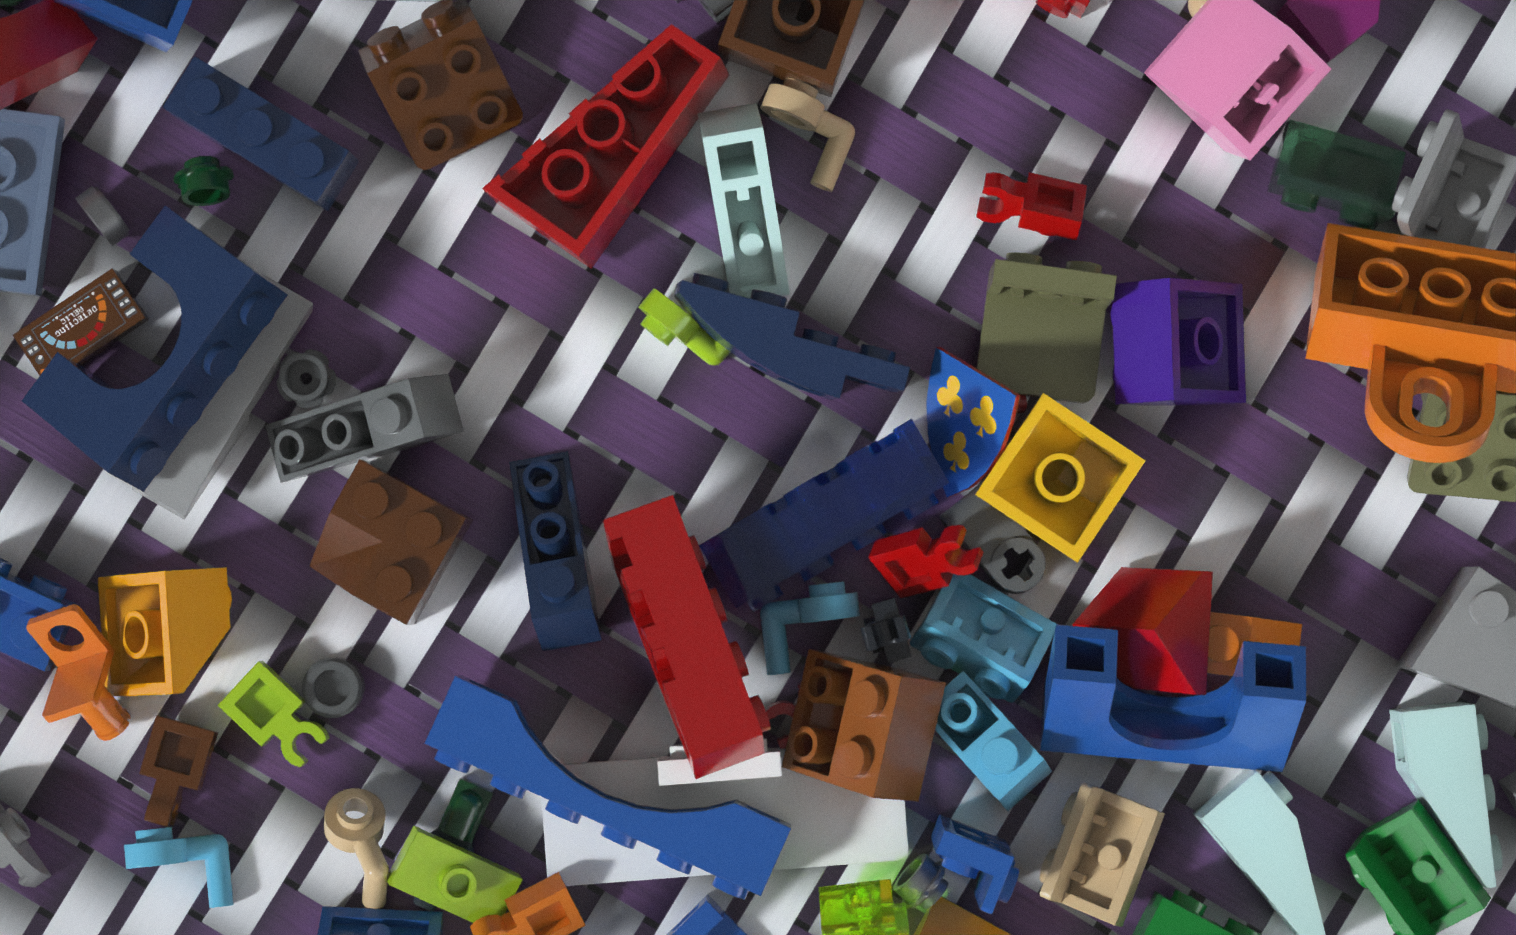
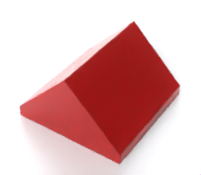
M1121 567L1072 625L1118 630L1117 679L1128 687L1206 695L1213 572Z

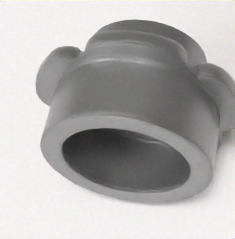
M923 853L903 870L897 878L893 890L904 899L902 902L904 908H915L920 905L926 910L940 899L949 884L943 878L945 867L941 865L942 861L935 863L927 854Z

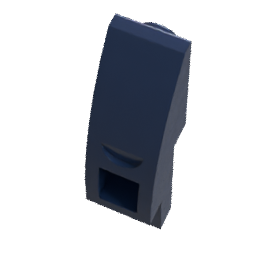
M694 273L692 283L682 280L676 284L673 296L715 341L742 361L778 381L829 400L840 399L845 379L890 392H899L905 389L910 367L894 363L897 353L862 344L859 353L837 347L839 337L806 328L803 330L802 338L794 336L800 312L785 308L786 297L752 289L750 298L727 292L729 282Z

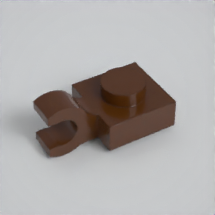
M156 715L139 772L140 775L156 779L146 809L145 821L166 827L175 825L182 802L183 787L202 790L218 736L217 731Z

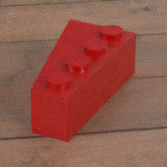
M671 24L613 74L611 82L590 100L585 98L568 113L570 117L544 140L539 138L521 154L523 156L521 160L502 176L498 174L482 189L497 204L592 269L698 120V113L704 112L729 77L721 57Z
M673 495L604 519L603 523L613 569L695 779L765 754L763 732L771 730L766 710L759 695L750 698L742 680V677L749 675L743 653L737 641L728 643L722 627V623L727 622L722 601L715 587L711 589L707 587L701 571L706 569L701 549L694 535L688 537Z

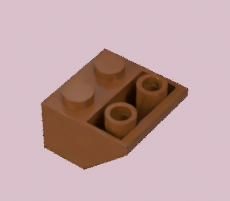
M809 649L782 767L872 798L918 802L946 682L898 668Z

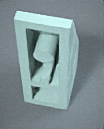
M757 103L698 113L727 282H729V293L750 298L752 289L780 296L790 294L764 130Z
M1244 769L1198 808L1193 815L1295 935H1326L1298 820L1286 806L1293 797L1272 772L1268 771L1261 776L1256 770Z

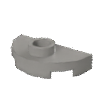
M0 804V868H5L11 864L20 877L18 882L20 885L36 888L52 875L28 843L27 839L31 837V833L24 820L12 808L5 810Z

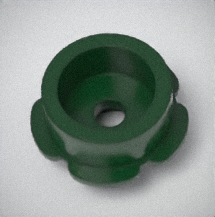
M198 156L184 163V169L179 170L174 175V183L178 184V188L181 189L182 200L186 204L210 206L221 203L230 197L229 180L234 178V174L231 168L224 165L220 166L218 158Z

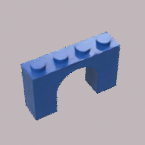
M1068 625L1055 626L1042 698L1040 751L1283 772L1306 704V646L1243 641L1234 674L1225 685L1206 693V695L1162 697L1134 690L1117 679L1118 630Z

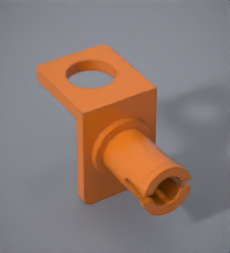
M76 604L29 619L26 626L27 631L57 666L42 713L44 719L51 723L80 713L100 740L107 741L120 735L128 727L129 722L127 720L131 719V715L118 703L104 685L115 652L114 648L80 606ZM59 625L71 626L82 634L84 641L78 645H64L52 637L50 629Z

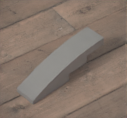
M262 273L263 277L288 294V296L275 312L271 322L263 328L239 361L235 371L225 380L203 410L200 419L190 428L173 451L161 472L154 477L144 492L132 486V490L184 520L249 424V414L279 371L281 358L313 312L312 302Z

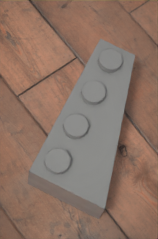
M1461 567L1395 666L1516 710V591L1481 567Z

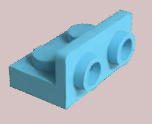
M953 574L949 586L940 588L928 613L909 644L919 650L922 656L932 665L943 669H952L959 674L964 671L985 695L1013 703L1031 682L1054 636L1055 626L1058 624L970 574Z

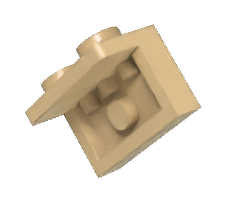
M1083 782L1079 791L1072 793L1064 806L1061 823L1065 828L1057 849L1053 848L1050 850L1042 864L1040 881L1043 883L1040 891V897L1062 903L1114 926L1122 927L1165 813Z

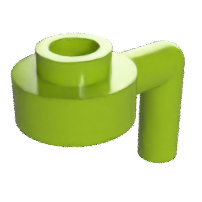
M653 288L638 306L647 315L640 325L666 346H669L675 338L712 366L721 364L729 355V350L715 341L690 315L658 290Z

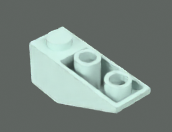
M1465 702L1389 709L1396 770L1415 798L1419 799L1481 885L1486 888L1496 887L1495 871L1502 869V850L1497 835H1490L1488 811L1495 808V791L1490 775L1483 774L1481 750H1486L1488 747V731L1484 716L1476 714L1475 704Z

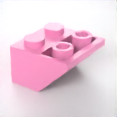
M1207 0L1144 73L1224 151L1251 160L1330 72L1331 68L1289 26L1253 0Z

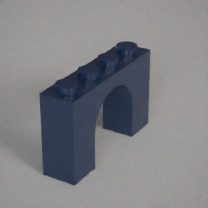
M167 206L163 207L130 252L132 257L168 283L178 297L181 307V328L176 345L167 361L145 381L128 388L113 389L93 372L57 352L22 399L23 403L105 471L143 492L154 477L164 468L166 461L190 428L200 419L203 410L225 380L235 371L239 361L263 328L271 322L275 312L288 296V294Z

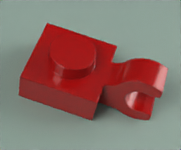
M1030 172L1026 183L1013 180L1001 173H986L982 193L993 195L1000 199L992 200L980 197L976 217L984 222L1000 223L1012 216H1020L1019 228L1036 231L1046 236H1059L1077 240L1082 224L1087 185Z

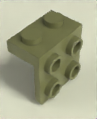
M1011 252L1006 254V260L995 259L988 276L976 368L1023 396L1040 398L1042 393L1054 400L1081 404L1089 402L1094 397L1096 391L1105 312L1114 300L1117 275L1102 274L1101 265L1086 261L1066 262V268L1042 265V257L1028 253Z
M1496 391L1495 415L1484 444L1475 453L1466 458L1446 463H1430L1410 459L1407 473L1409 488L1413 492L1516 502V394ZM1420 393L1423 405L1419 422L1430 427H1439L1446 424V405L1444 401L1436 395Z

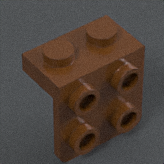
M442 0L434 3L422 12L421 19L401 29L398 26L385 28L371 36L367 41V46L358 50L373 86L414 163L420 169H431L517 126L522 121L523 112L467 0H457L455 2L453 0Z

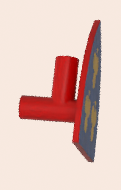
M936 347L929 376L926 401L927 428L934 466L946 497H952L974 487L992 470L1005 450L1016 414L1023 413L1027 408V398L942 347Z

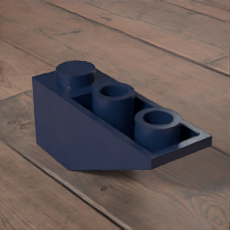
M568 451L509 462L531 619L542 651L601 641L594 586Z

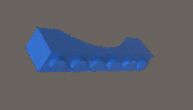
M463 675L454 677L424 743L438 749L434 759L452 769L466 774L471 765L493 774L489 783L491 786L523 799L526 790L549 800L545 807V810L575 824L579 823L582 815L604 825L601 831L603 837L630 849H634L637 841L660 850L656 858L660 863L685 874H690L693 866L715 875L712 886L745 900L749 891L759 896L762 895L791 830L790 823L737 799L708 807L668 809L638 805L606 794L575 776L547 750L529 726L516 699Z

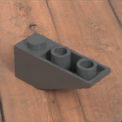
M449 374L407 378L265 425L280 483L358 463L359 459L369 460L464 432Z

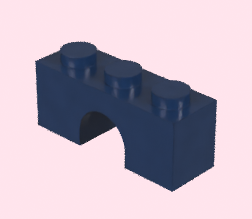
M195 56L162 107L176 119L223 148L238 154L274 177L280 183L326 211H329L359 163L349 150Z

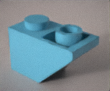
M964 671L945 687L935 731L999 803L1009 811L1046 778L1052 770L1045 759Z

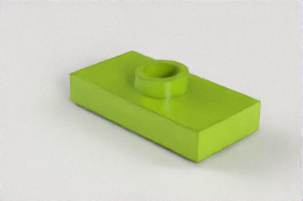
M413 826L389 871L387 883L390 886L472 923L487 915L501 916L505 914L508 908L504 900L515 895L523 881L519 873L416 826Z

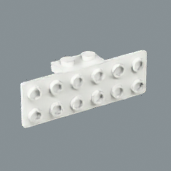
M763 738L765 754L698 779L694 777L682 744L670 746V756L563 764L575 776L604 793L638 805L682 809L708 807L737 799L790 823L791 830L773 870L905 860L909 856L904 800L872 798L783 768L782 762L785 749H780V747L767 748L766 738ZM541 797L547 878L559 872L566 886L713 875L695 866L692 867L690 874L672 869L656 860L660 850L640 841H637L634 849L617 844L601 835L604 827L603 824L583 815L578 824L562 819L545 810L549 800Z

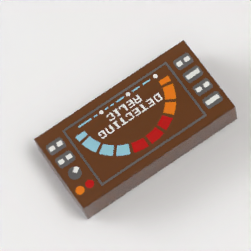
M112 268L13 334V337L40 376L57 352L77 364L83 365L150 319L118 271Z

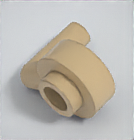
M785 78L783 85L770 84L760 107L762 111L785 124L807 131H814L828 138L810 183L819 189L832 192L855 137L854 126L850 122L824 110L825 106L816 99L818 90L811 85L793 78Z
M351 788L338 792L328 801L324 813V833L328 841L335 848L348 853H356L364 871L362 903L366 908L381 909L386 903L387 879L389 875L388 864L378 844L384 833L385 808L375 794L364 789ZM358 811L365 815L361 818L353 819L345 813Z

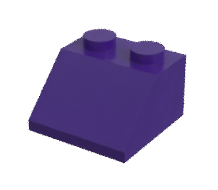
M1161 278L1116 284L1110 313L1113 325L1114 367L1112 378L1115 386V405L1169 406L1246 403L1242 284L1181 278Z

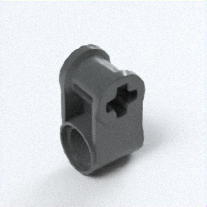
M981 482L942 513L939 519L946 528L952 525H963L966 528L967 532L961 548L963 550H971L980 547L984 553L979 565L998 588L1010 594L1025 593L1035 587L1043 578L1046 568L1045 556L1024 527L975 495L983 483ZM1010 551L1016 557L1026 553L1031 558L1032 562L1026 568L1027 573L1030 575L1027 581L1024 582L1018 575L1011 579H1007L1003 575L1002 570L1008 564L1003 556L1004 553Z

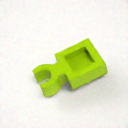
M263 660L258 661L217 705L261 747L265 746L274 736L281 740L283 756L289 763L297 767H302L308 762V759L296 747V740L300 734L308 733L320 744H324L330 738L328 732L321 724L311 720L302 721L295 715L305 703L304 698Z

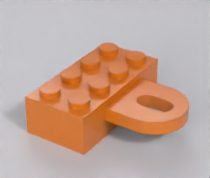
M1327 223L1314 278L1305 359L1368 369L1365 417L1374 435L1391 450L1405 457L1430 463L1453 462L1470 456L1487 439L1495 415L1496 391L1516 394V253ZM1419 393H1430L1441 398L1446 405V424L1439 427H1430L1418 422L1412 413L1413 396Z

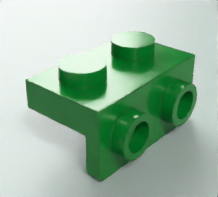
M1419 799L1362 830L1345 854L1347 861L1350 863L1354 878L1362 887L1369 889L1385 911L1388 923L1397 935H1436L1442 930L1485 909L1491 899Z

